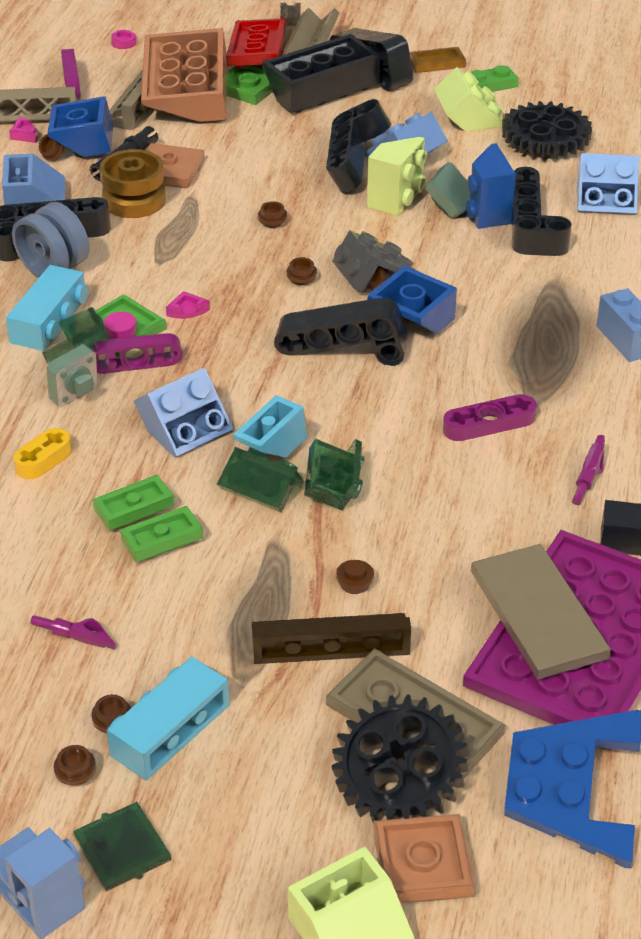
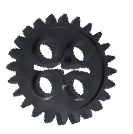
M538 101V105L528 102L527 107L518 105V110L511 108L510 113L505 114V119L502 122V138H505L506 144H511L512 149L520 148L519 153L530 152V157L540 154L542 159L546 155H550L555 159L556 155L560 154L566 158L567 152L576 155L577 150L583 151L584 146L589 145L592 122L588 121L587 115L581 116V110L573 112V106L564 108L563 103L555 106L552 101L547 105H544L541 101Z
M408 694L404 698L403 704L397 705L393 695L389 696L387 707H382L377 700H374V712L370 714L362 708L358 709L361 721L357 723L347 719L346 725L350 734L338 733L337 738L342 747L332 749L334 759L337 761V763L331 765L335 777H338L335 783L339 792H345L343 797L348 806L355 804L359 817L364 816L370 811L373 824L374 821H380L383 816H386L387 820L398 819V817L409 819L417 814L420 817H428L427 810L431 808L443 814L444 809L441 800L443 798L452 802L457 800L452 786L464 787V778L460 773L469 771L468 761L464 758L469 755L467 743L463 742L465 738L462 728H455L454 716L451 714L444 717L443 708L440 704L429 711V704L425 697L415 706L411 696ZM411 731L420 732L414 738H404ZM373 747H381V750L376 754H365ZM403 758L404 761L397 762V759ZM424 766H436L435 770L431 773H419ZM386 782H397L396 786L391 790H380L381 786Z

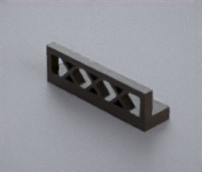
M405 613L252 622L254 664L365 658L374 648L387 656L410 655V617H406Z

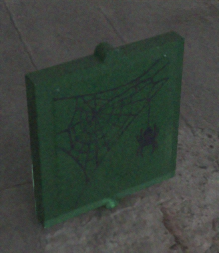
M134 802L111 814L103 813L100 819L73 831L74 838L106 892L134 878L140 880L143 878L144 873L172 860L170 852L138 802Z

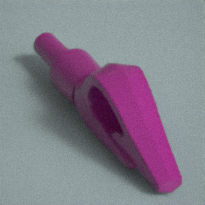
M604 435L597 436L595 443L591 445L584 460L582 471L576 481L578 487L572 499V503L575 505L581 504L585 491L589 490L592 486L595 475L601 474L604 470Z
M36 615L31 617L30 624L50 629L54 635L71 637L82 643L102 648L108 647L113 650L116 648L115 642L105 632L100 623L93 618L73 623L61 618L50 620Z

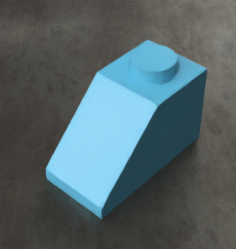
M275 395L233 434V438L260 452L287 458L307 439L304 407Z

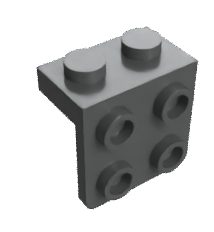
M349 230L342 244L337 247L332 260L350 285L364 292L378 266L397 272L404 265L414 269L412 267L414 263L401 254L402 249L389 241H386L385 244L380 243L376 237L364 231L358 234Z

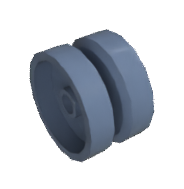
M50 202L38 209L34 214L23 217L13 225L12 239L16 252L24 266L37 278L41 276L49 265L72 269L88 258L90 251L89 239L84 226L67 206L59 202Z

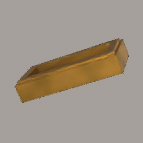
M459 47L410 52L411 64L415 73L455 69L456 67L464 68L466 65V59Z

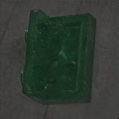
M90 307L59 321V325L67 339L43 351L42 354L47 364H49V362L82 344L87 345L94 351L92 344L108 336L104 329L102 318L95 312L93 307Z
M315 438L309 447L304 495L342 511L350 499L355 500L363 484V480L359 479L365 459L361 455L362 441L355 439L349 449L345 451Z
M235 447L217 485L225 491L282 513L294 486L302 488L305 482L297 472L298 467L283 459H279L278 463L268 460L266 454L249 447L248 451Z

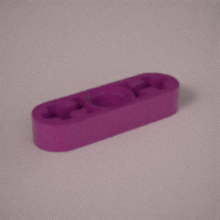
M74 48L61 49L65 86L75 87L77 98H81Z
M171 333L100 340L89 345V348L96 352L97 373L99 374L172 366L178 363L183 355L179 338ZM170 347V352H164V348ZM150 348H153V355L149 353ZM131 349L143 351V354L137 358L126 356V353ZM116 352L120 353V358L116 359ZM104 354L105 359L99 360V355Z
M518 394L451 409L444 415L443 434L453 441H465L529 426L535 421L537 403L528 395ZM491 415L498 419L487 420L482 418V416Z

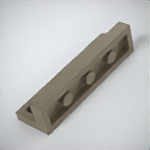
M308 7L301 14L281 56L326 42L340 13L334 8L324 18L320 19Z
M143 69L111 107L110 114L113 127L134 130L151 109V107L144 106L141 103Z
M75 87L0 90V109L18 108L12 115L4 116L0 112V124L15 123L19 117L28 119L30 122H49L50 114L47 113L48 111L51 112L52 105L77 101ZM45 107L39 114L34 115L25 109Z

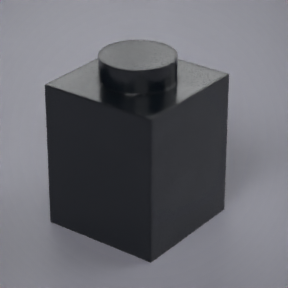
M605 500L600 544L625 554L641 556V504Z

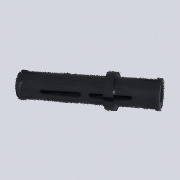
M146 126L137 135L127 137L122 145L108 155L127 149L144 150L150 143L158 141V134L155 133L148 137L155 129L151 126ZM107 156L90 166L91 175L99 170L101 162ZM100 172L94 176V179L97 181H101Z

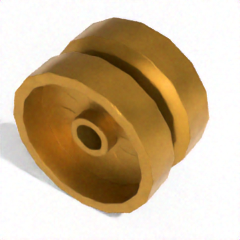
M127 149L108 155L101 162L99 171L100 180L103 185L102 198L108 201L111 214L123 218H141L158 212L165 205L164 163L158 155L141 149Z

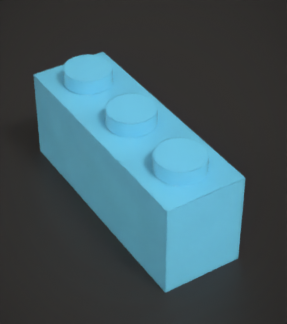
M49 265L7 315L6 323L9 342L45 351L49 344L58 337L64 325L72 319L78 307L87 299L88 288L85 285L84 272Z
M191 656L180 667L172 669L167 678L152 691L146 692L128 712L118 716L107 729L110 756L147 781L229 707L228 679Z

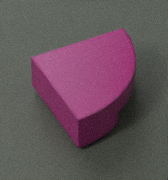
M19 117L9 131L11 140L36 143L38 140L37 128L31 125L30 120Z
M183 291L166 307V316L178 319L197 317L210 310V302L207 299Z

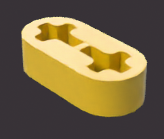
M61 428L48 429L19 448L13 456L16 474L23 479H35L65 460L72 451L69 433Z

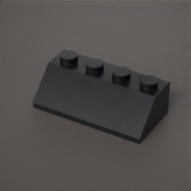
M349 34L262 61V67L276 101L292 113L300 112L305 108L321 105L326 101L345 97L347 94L366 90L371 86L380 84L381 55L354 35Z

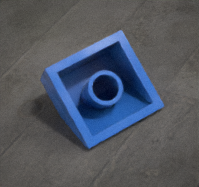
M106 96L52 105L48 126L49 137L83 157H100L110 153L113 121Z
M497 143L491 144L472 163V175L468 176L470 200L466 202V212L478 229L508 225L512 222L516 173Z
M404 265L368 295L367 300L376 298L392 299L397 303L404 320L438 334L455 319L457 288Z

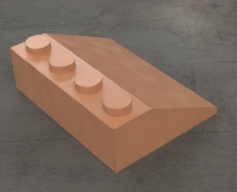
M223 28L145 35L141 92L142 105L199 122L227 120V50Z

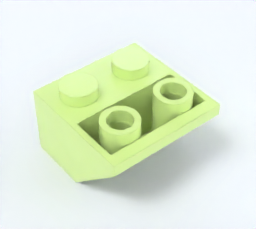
M456 67L434 88L446 115L464 131L502 127L503 118L501 113L503 110L494 101L495 95L488 87L484 86L481 88L478 85V80L471 72L467 71L464 73Z
M415 137L381 143L368 157V208L399 216L407 206L411 205L413 198L418 192L423 191L426 183L423 168L427 159V151L424 150L425 138Z
M365 846L288 887V919L303 939H415L391 879Z

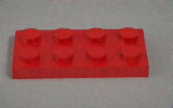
M286 18L235 21L226 54L227 66H234L238 69L247 68L249 65H260L262 67V61L281 56L286 32Z

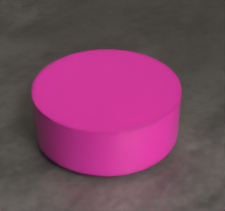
M118 30L111 35V45L117 49H129L137 43L136 34L129 30Z
M115 312L108 315L104 319L106 336L110 339L133 337L137 332L136 318L127 312Z

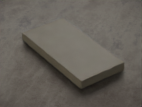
M541 544L472 562L471 572L537 680L609 659L610 647Z
M375 648L326 695V705L357 723L361 721L358 709L362 708L369 714L374 712V700H377L382 707H387L388 699L391 695L394 696L397 705L403 704L407 694L411 696L415 706L425 697L429 704V711L440 704L443 708L444 717L452 714L456 722L455 728H462L465 738L463 742L467 743L469 755L464 757L468 761L469 771L460 773L463 775V778L470 773L505 734L504 723ZM411 731L404 738H414L420 732ZM428 765V766H427L428 768H430V769L433 770V771H434L435 768H436V766H433V765Z

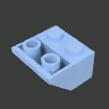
M581 153L577 168V211L637 214L640 156Z

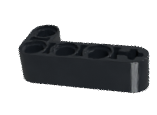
M352 28L330 37V40L352 34L380 54V85L384 90L391 91L412 82L413 70L409 46L402 35Z
M377 99L368 100L340 113L332 122L326 170L342 193L351 192L362 182L366 141L385 133L391 126L390 119Z
M527 166L515 169L516 178L512 211L513 250L523 255H565L569 250L571 221L562 216L541 215L539 171Z
M100 197L1 205L0 260L11 262L19 259L12 239L13 225L23 217L34 214L38 209L50 202H59L67 206L84 226L88 238L108 234L111 230L108 201Z
M376 298L285 314L280 319L274 339V346L282 354L298 355L371 343L375 356L380 363L395 366L404 359L408 332L397 303L389 298Z

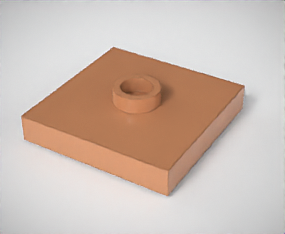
M150 143L146 150L158 155L163 161V183L167 186L188 188L204 160V150Z
M460 814L374 821L373 831L378 864L391 879L400 903L473 897L474 884Z

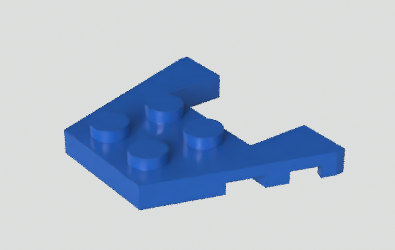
M641 710L513 732L504 807L505 816L552 837L559 835L580 844V849L594 855L598 852L614 859L615 864L632 869L635 825L590 820L589 813L595 748L640 752Z

